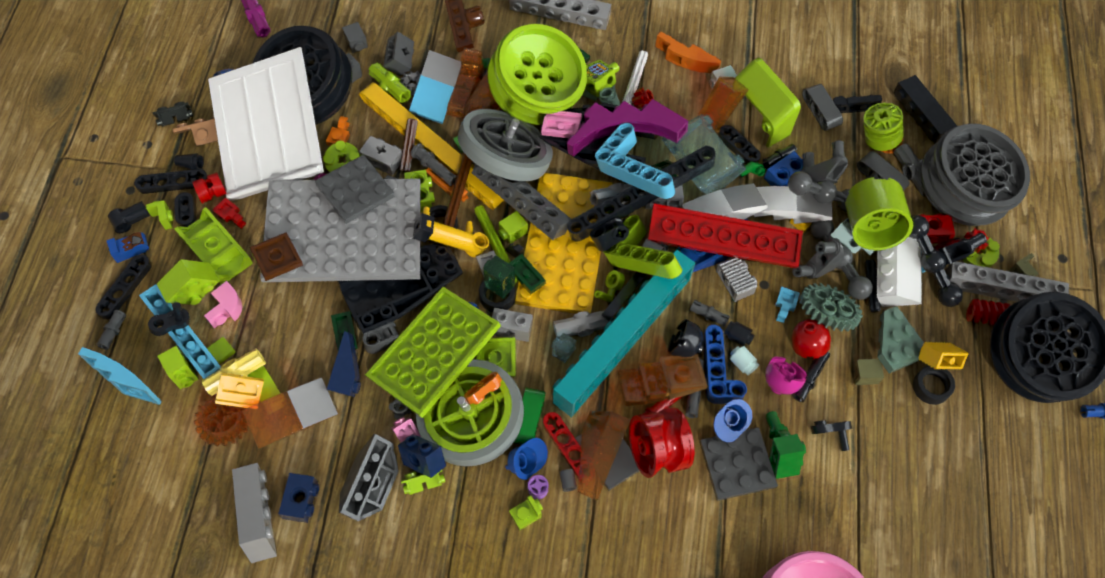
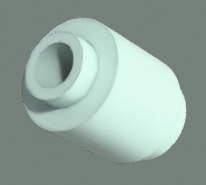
M737 346L730 353V360L742 373L750 375L759 366L757 359L745 346L741 348Z

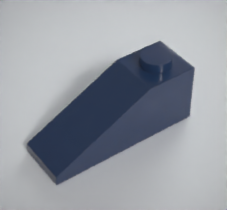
M344 331L326 390L355 397V394H358L361 387L354 337L349 332Z

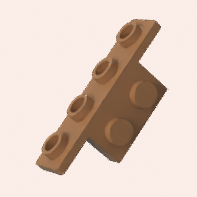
M212 116L211 120L205 121V118L195 120V124L187 125V123L176 125L177 128L172 129L175 134L192 130L196 146L218 141L214 116Z

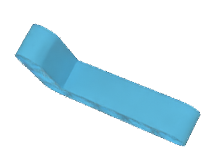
M621 124L595 153L600 171L660 198L669 199L673 197L675 187L670 174L626 156L636 144L637 138L632 124Z

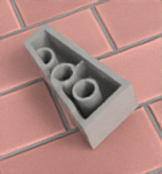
M258 463L232 469L239 545L251 563L276 557L271 511L268 506L269 493L267 488H265V482H267L266 472L260 469Z

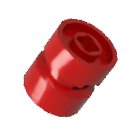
M217 172L208 175L205 180L200 178L192 182L202 204L211 201L213 196L218 198L227 194Z

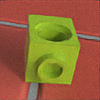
M515 211L499 222L498 233L503 240L506 239L511 244L528 233V223L518 211Z

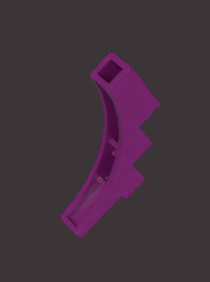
M654 99L649 104H645L641 111L623 101L614 108L613 113L595 102L584 113L585 123L581 124L575 135L569 137L567 149L568 153L574 157L595 140L612 135L623 123L632 124L635 132L652 133L678 143L688 131V120Z

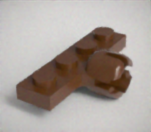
M445 0L457 51L461 52L474 48L470 30L485 23L480 6L476 5L464 9L462 0Z

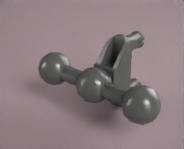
M840 140L832 142V158L816 165L814 164L813 152L802 154L803 169L796 171L789 177V190L796 195H804L807 192L813 193L814 198L822 204L835 201L840 209L847 212L845 202L850 189L840 192L837 191L835 185L848 165V159L844 154V142Z
M831 220L812 222L810 226L811 234L816 239L823 240L824 242H818L819 244L815 247L817 253L805 265L793 268V275L795 277L816 279L833 271L835 268L842 269L849 280V294L858 300L869 297L873 289L872 283L867 277L859 276L851 264L853 261L852 251L848 247L842 246L838 238L831 236L834 232L833 222Z

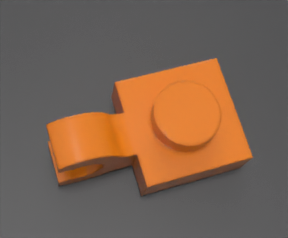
M341 116L338 121V127L331 128L326 139L327 145L331 146L337 141H348L350 133L347 129L350 123L347 122V117Z

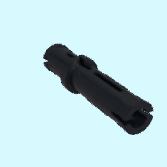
M829 352L824 356L813 359L806 372L807 376L804 385L798 392L793 394V398L796 401L805 402L810 390L814 389L816 379L830 357Z

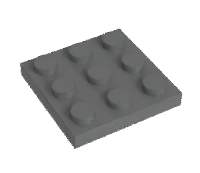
M365 155L315 180L316 186L346 224L395 197L393 190Z
M759 427L745 430L733 442H724L717 436L700 440L699 443L717 501L777 488L778 484Z

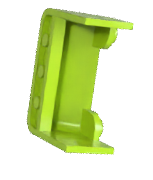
M758 57L752 60L730 82L726 100L729 101L743 94L763 116L762 128L769 134L766 144L769 148L791 135L801 105L790 89L763 59Z

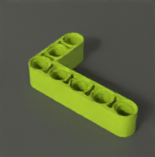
M631 215L623 222L629 230L628 237L610 249L603 251L610 264L615 267L668 279H674L682 273V267L673 253L637 246L647 233L638 215Z

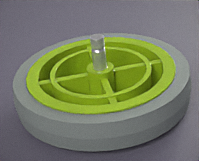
M472 360L423 418L416 414V422L421 438L441 446L446 462L458 466H477L496 459L513 444L522 426L524 405L517 384L505 370L488 361ZM497 372L502 378L501 386L497 390L486 394L483 401L479 404H469L464 398L465 393L490 373Z

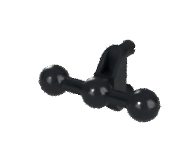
M920 215L911 216L913 229L909 237L917 240L923 252L921 265L925 271L933 273L940 287L937 294L939 302L946 307L957 306L962 301L963 292L958 285L950 283L944 267L947 264L962 260L973 254L975 248L987 242L986 236L983 233H978L970 239L956 237L950 241L939 243L933 248L927 236L930 228L927 219Z

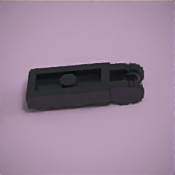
M881 95L852 96L849 98L839 96L833 98V102L840 113L865 112L868 108L881 103L883 100Z

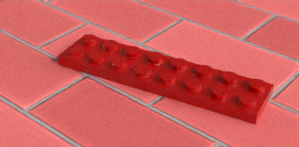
M654 203L647 239L664 245L798 268L803 231Z

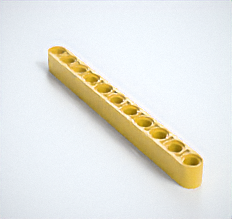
M372 82L359 92L363 102L404 137L407 119H416L418 124L414 145L423 144L424 149L432 152L436 160L443 163L455 175L458 174L463 156L381 87ZM471 164L465 188L488 208L494 210L504 199L472 174L475 166Z

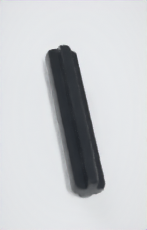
M870 259L865 261V273L873 286L872 293L868 297L869 310L875 313L879 312L881 307L877 298L876 262Z

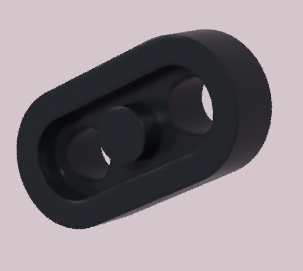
M183 192L178 194L174 200L175 220L180 227H188L196 221L195 200L190 193Z

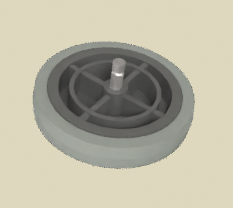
M492 109L475 110L468 113L460 125L458 142L463 152L475 164L499 177L515 181L536 180L545 174L553 157L551 145L540 139L541 132L530 123L514 118L506 112Z

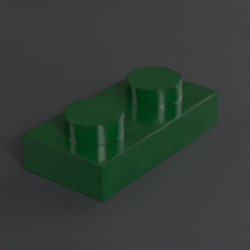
M523 254L507 264L509 271L530 294L546 284V280Z
M351 312L331 315L337 350H339L344 331L353 335L355 349H358Z

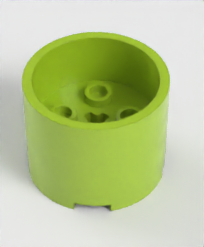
M874 177L858 182L849 190L845 206L853 239L859 246L868 250H886L901 244L909 237L913 229V221L903 188L896 180L888 178V180L874 179Z

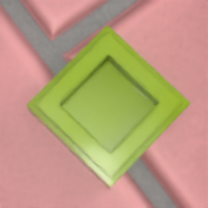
M221 337L207 348L219 364L236 353L224 337Z

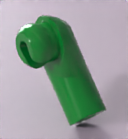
M752 161L737 171L743 178L749 173L763 176L766 169L762 164Z

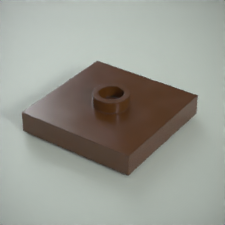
M287 232L249 247L265 281L303 266Z

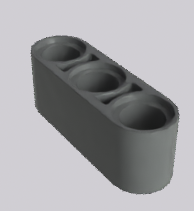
M822 84L803 89V99L824 131L843 124L842 114Z
M870 151L857 163L858 170L867 178L874 177V179L886 180L892 178L902 186L903 191L910 184L905 175L873 151Z

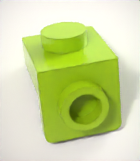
M164 200L146 204V209L152 217L159 215V221L165 230L173 228L174 214Z

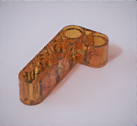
M464 47L461 55L462 68L447 107V115L465 118L480 79L479 76L482 74L483 69L482 51Z

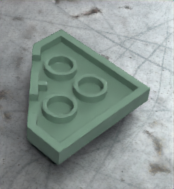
M897 306L885 310L880 315L882 325L879 329L878 342H880V349L878 350L877 357L890 374L920 361L918 357L924 342Z

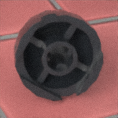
M687 319L682 320L676 328L679 331L676 335L673 334L670 339L668 352L677 358L689 359L703 350V333L695 323Z

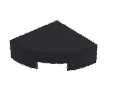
M513 243L509 244L505 249L506 252L515 258L521 254L524 255V247L519 244L515 246Z

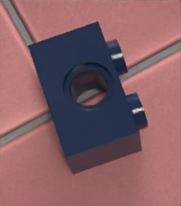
M412 434L398 445L403 465L432 478L446 467L441 446Z
M289 473L278 513L282 519L308 523L309 517H312L314 513V496H318L320 488L314 476ZM305 494V499L302 502H296V498L299 495Z

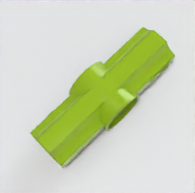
M377 62L369 67V75L379 83L378 86L391 94L397 101L404 103L411 98V91L400 82L401 79L384 68L383 65Z

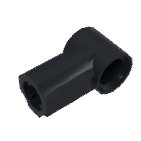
M141 201L124 210L120 208L112 210L108 214V219L115 232L121 234L129 231L132 224L149 217L150 214Z

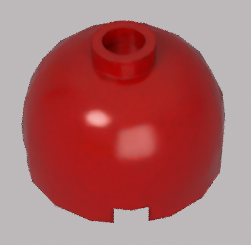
M803 320L792 331V349L802 358H807V356L814 359L819 358L830 350V331L828 328H825L823 323L817 324L818 320Z

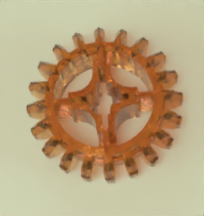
M213 395L210 401L204 399V406L198 405L201 412L195 413V416L198 418L194 420V424L197 426L195 429L198 434L200 433V438L202 440L206 439L208 444L213 443L218 447L222 443L223 446L227 447L228 441L235 444L236 437L242 439L241 433H248L245 426L251 425L248 419L252 417V414L248 412L250 408L236 406L233 407L237 408L238 412L228 411L226 406L229 405L215 404L216 396ZM209 426L218 427L220 432L210 431Z

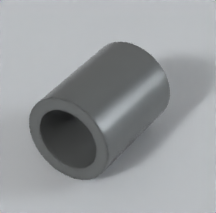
M566 469L559 472L563 491L576 490L577 484L574 470Z

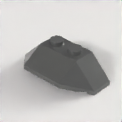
M373 434L357 454L340 492L339 513L355 521H361L383 509L399 472L392 442L377 434Z

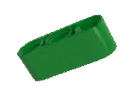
M526 387L522 399L524 405L523 422L520 432L513 443L522 445L528 440L535 438L546 391Z

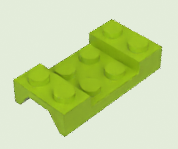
M207 207L202 210L200 219L188 227L177 226L174 228L179 237L201 262L211 264L220 280L218 282L220 285L226 281L228 282L253 264L249 255Z

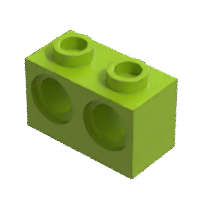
M426 170L404 173L405 179H420V198H424L420 200V212H423L426 206L431 208L432 203H435L434 193L429 190V187H433L431 176L427 177Z
M177 346L158 355L166 374L179 389L190 387L195 381L199 380L190 362Z

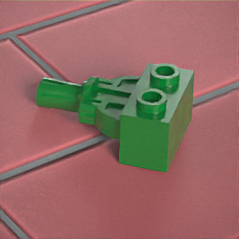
M771 411L766 414L765 418L770 427L769 438L773 440L769 460L775 478L799 475L801 466H803V456L806 454L805 444L803 441H800L798 434L791 435L787 426L781 424L777 412Z

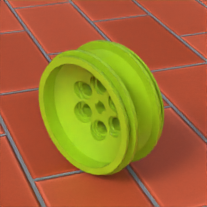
M528 24L507 33L500 41L488 65V84L497 104L503 111L514 118L533 125H543L546 114H554L565 111L570 107L573 108L574 104L581 98L587 83L586 63L576 43L562 31L543 24Z

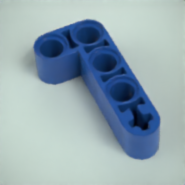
M710 325L703 336L704 373L707 387L705 389L706 398L714 404H727L734 399L743 400L747 392L745 383L739 380H726L723 330L718 325ZM714 352L718 355V357H713L710 355V353ZM711 371H717L719 376L713 375ZM712 389L719 390L721 394H714L712 392ZM732 390H738L741 395H735Z

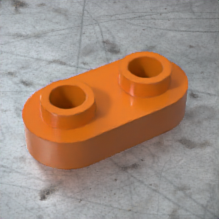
M497 372L490 373L465 393L464 398L469 404H479L483 401L486 394L497 390L501 386L502 378Z

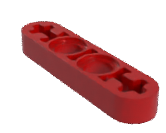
M555 412L547 413L543 418L544 429L570 468L574 470L577 478L584 483L592 481L595 476L594 465L562 418ZM550 418L551 420L556 419V427L558 428L556 432L552 424L548 425ZM560 434H566L569 437V441L562 444L557 438ZM576 450L580 453V458L578 460H571L568 454ZM583 460L585 461L583 462V467L585 468V470L590 469L588 477L586 474L581 475L582 468L579 464Z

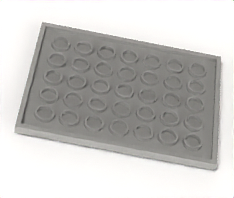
M384 179L393 190L395 197L347 224L316 186L315 180H270L268 184L264 241L287 232L303 266L268 281H265L261 273V282L420 279V241L413 239L414 223L420 217V179Z

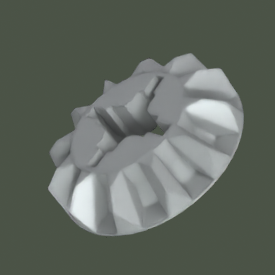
M411 71L408 74L404 73L403 77L400 78V82L411 91V95L415 94L421 76L418 71L415 73ZM410 80L416 81V84H410Z

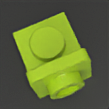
M530 495L526 501L509 510V513L519 530H522L541 518V510L543 508L537 498L534 500Z

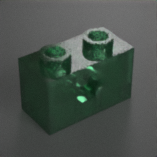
M495 255L483 267L485 287L504 299L515 286V268Z

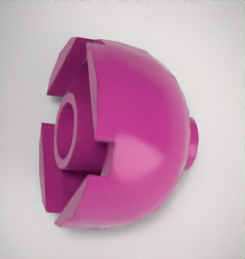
M773 357L765 371V379L771 390L776 394L784 395L798 392L806 381V372L793 361L789 364L785 362L786 358Z

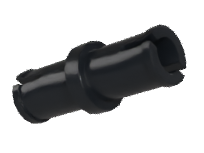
M790 144L782 150H776L774 154L762 160L764 167L768 169L793 151L797 153L796 146Z

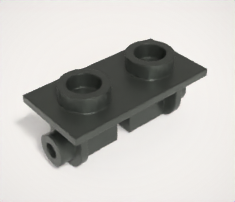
M178 102L173 107H160L156 112H152L156 118H159L156 119L157 125L162 127L174 124V116H176L178 122L191 119L190 117L193 116L188 102Z

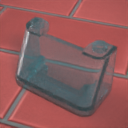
M700 114L688 121V131L678 143L665 137L662 138V141L677 161L704 146L714 148V167L691 179L703 193L709 194L725 188L744 172L746 167L743 165L745 162L739 154L734 155L713 130V120L710 116ZM689 165V166H687V167H688V168H694L695 166Z

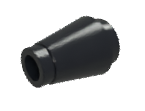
M198 153L176 155L174 163L176 166L189 170L202 169L204 159Z

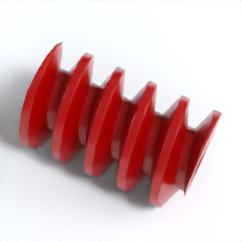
M974 298L968 305L966 320L971 322L974 317L975 323H979L981 319L982 324H987L989 319V324L993 326L1000 314L1010 304L995 303L994 301L987 302V300Z

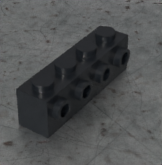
M916 75L898 82L893 94L934 144L948 130L957 127L956 123Z

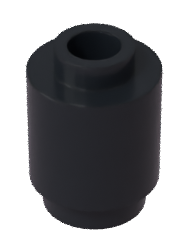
M730 321L724 332L728 339L741 346L750 345L755 336L752 334L753 329L737 321Z

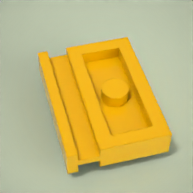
M221 373L215 404L258 410L264 380Z

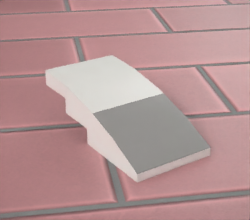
M754 183L717 190L682 205L684 209L742 220L768 208Z
M788 186L756 187L768 208L754 214V217L773 215L774 220L793 219L794 224L832 220V202L819 203L814 198L813 193L807 192L804 195H796L789 190Z

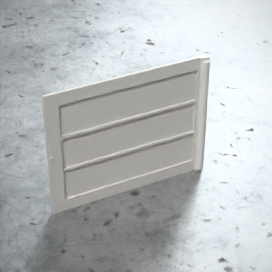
M301 47L208 79L226 186V198L229 201H235L267 191L270 180H302L324 172Z

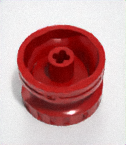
M667 408L658 413H644L631 418L629 424L631 452L639 471L645 477H653L662 467L668 473L689 469L692 466L695 455L693 435L686 417L678 408Z

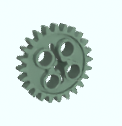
M816 283L813 286L809 284L808 287L804 288L799 298L801 299L799 302L802 304L801 308L807 310L805 314L812 315L811 319H817V324L823 323L825 328L831 326L834 331L836 328L840 332L843 329L847 332L850 329L854 330L863 316L861 315L862 310L859 309L860 305L855 304V299H850L851 295H845L843 290L838 291L837 287L831 288L829 284L826 287L822 283L819 286Z

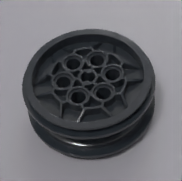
M310 26L288 27L275 33L265 41L256 53L253 63L301 47L315 125L335 115L346 102L352 87L351 63L345 52L323 30Z
M1044 292L1015 302L1006 308L996 320L990 336L991 360L1004 384L1021 397L1040 403L1075 400L1093 392L1105 379V320L1095 308L1082 299L1062 292ZM1048 323L1051 324L1052 330H1049ZM1068 330L1071 332V337L1067 333ZM1034 336L1038 339L1037 344L1033 340ZM1073 349L1077 352V357L1074 356ZM1039 355L1043 358V364L1039 361ZM1059 362L1063 366L1062 370L1059 368Z

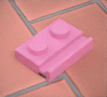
M560 111L554 114H546L541 130L542 135L569 138L575 135L581 125L582 113Z

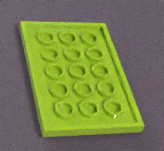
M442 287L365 375L423 418L501 325L497 320L445 287Z

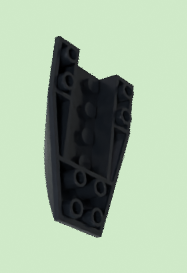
M438 243L420 246V279L337 281L357 327L364 334L400 319L438 292L442 287H445L462 275L463 271L450 247Z

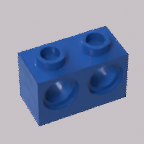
M793 151L768 168L764 180L770 186H788L789 177L796 171L803 169V159Z

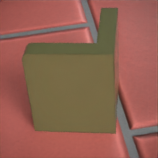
M1031 253L1016 262L1008 272L1036 277L1038 272L1029 263L1034 255Z
M879 359L857 360L859 376L855 380V385L879 384L882 381L884 373Z

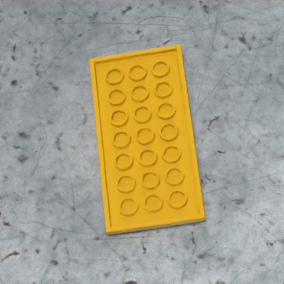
M545 173L539 178L537 191L573 219L594 207L590 202L591 191L607 188L612 185V182ZM592 219L589 222L594 223L597 219ZM530 223L524 257L546 280V284L530 294L519 282L515 304L575 314L586 311L590 314L601 251L596 248L591 237L589 236L582 241H574L570 238L567 229L564 235L552 240L534 224ZM575 228V229L573 230V232H578V231H580L581 229H580V228Z

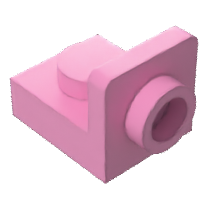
M404 417L399 418L393 423L395 426L391 428L400 443L412 434L421 437L418 429L409 417L406 419Z

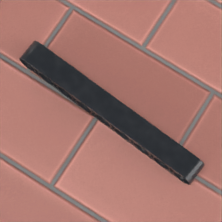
M704 146L661 171L670 175H679L672 177L674 187L677 188L714 167L715 150L710 146ZM693 165V166H695V167H694V168H688L687 166ZM631 186L570 220L567 226L570 238L574 241H582L590 236V232L594 228L601 226L614 217L621 219L659 197ZM640 192L646 193L645 195H638ZM624 201L630 202L629 204H622ZM608 210H613V211H614V212H612V213H610V214H607V213H606V211H608ZM592 219H597L594 223L589 222ZM575 228H580V229H581V230L578 231V232H573V230H574Z

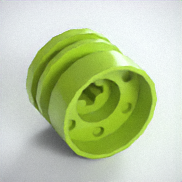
M884 102L875 104L865 111L863 119L866 144L878 151L896 148L904 137L902 110L897 105Z

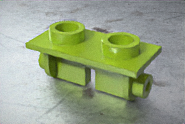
M413 471L405 474V478L401 479V483H406L403 486L404 493H409V495L424 491L422 485L424 482H426L428 489L442 486V483L445 482L444 475H439V472L430 478Z

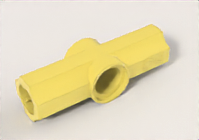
M255 348L238 359L234 358L227 361L221 366L220 370L203 379L202 384L208 394L213 396L217 393L221 373L248 376L251 372L265 365L266 361L260 351Z

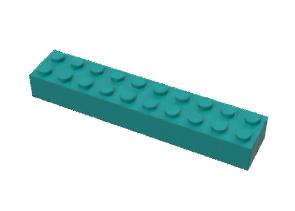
M676 250L673 254L682 267V273L674 279L652 275L649 281L646 280L640 287L641 291L637 295L633 294L627 307H622L616 314L617 318L613 322H608L604 328L605 332L601 336L597 335L594 338L590 349H585L580 354L579 361L575 365H570L566 371L567 375L563 379L559 378L556 381L552 394L554 405L571 418L690 281L695 266L694 261Z

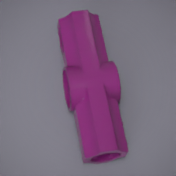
M241 0L248 21L252 24L257 37H267L271 30L261 4H258L257 0Z

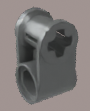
M390 322L364 333L362 339L365 350L368 353L376 354L389 348L400 336L395 329V322ZM371 340H376V341H377V342L374 343V344H369V343H368V342L371 341Z

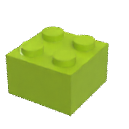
M181 259L157 283V286L166 303L179 302L180 304L196 305L201 302L208 292L214 289V286L220 280L210 263Z

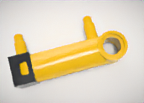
M427 206L424 207L422 214L414 223L413 239L426 242L429 239L463 250L474 258L479 256L489 246V239L485 234L481 232L473 234V223L471 221H467L465 231L435 222V217L430 216V208Z

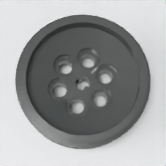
M964 124L948 130L926 152L921 164L920 179L925 195L941 214L949 215L952 217V221L963 225L981 226L997 222L1009 210L1021 203L1026 196L1030 184V170L1020 148L1004 133L982 124Z

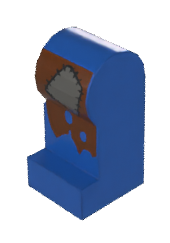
M136 232L129 237L115 240V238L106 240L110 254L117 263L142 254L149 249L146 236L142 232Z

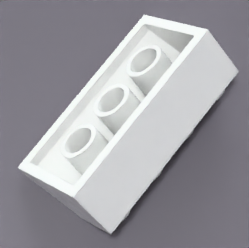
M908 237L904 242L893 248L878 250L877 298L882 307L922 304L921 248L916 239Z

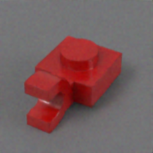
M224 198L212 209L213 213L225 223L232 220L240 229L246 225V222L242 220L243 217L238 214L240 212L239 208L227 198Z

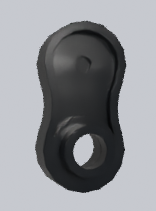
M175 302L172 304V311L150 318L148 322L149 331L155 336H162L172 330L185 328L190 323L189 312L181 308L179 302Z
M826 420L815 421V426H810L812 434L838 431L841 451L850 450L846 430L852 429L851 421L827 424Z

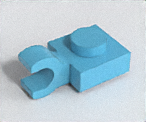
M781 287L775 306L780 307L776 321L784 323L788 311L794 312L799 292Z

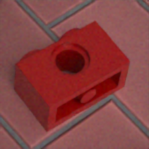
M919 214L929 222V227L931 228H929L927 236L931 244L950 241L956 235L951 216Z

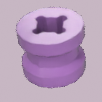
M535 475L529 479L528 493L532 498L540 500L547 495L549 486L547 479L542 475Z

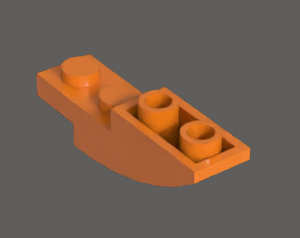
M663 32L657 35L655 47L666 53L665 59L671 63L702 73H712V71L720 68L721 60L707 53L702 48L694 44L688 48L683 43L676 41Z

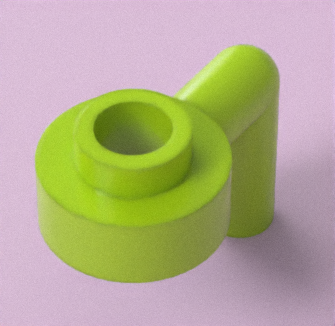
M616 270L609 272L605 281L606 286L609 288L608 293L597 290L594 296L606 302H612L616 291L620 290L624 285L625 277L623 273Z

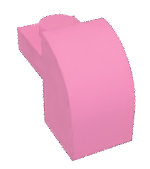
M226 281L211 292L218 305L204 315L213 328L222 325L229 317L236 321L242 312L241 299L234 288Z

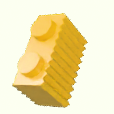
M925 342L921 347L918 358L925 362V364H928V366L934 367V369H963L968 352L950 342Z

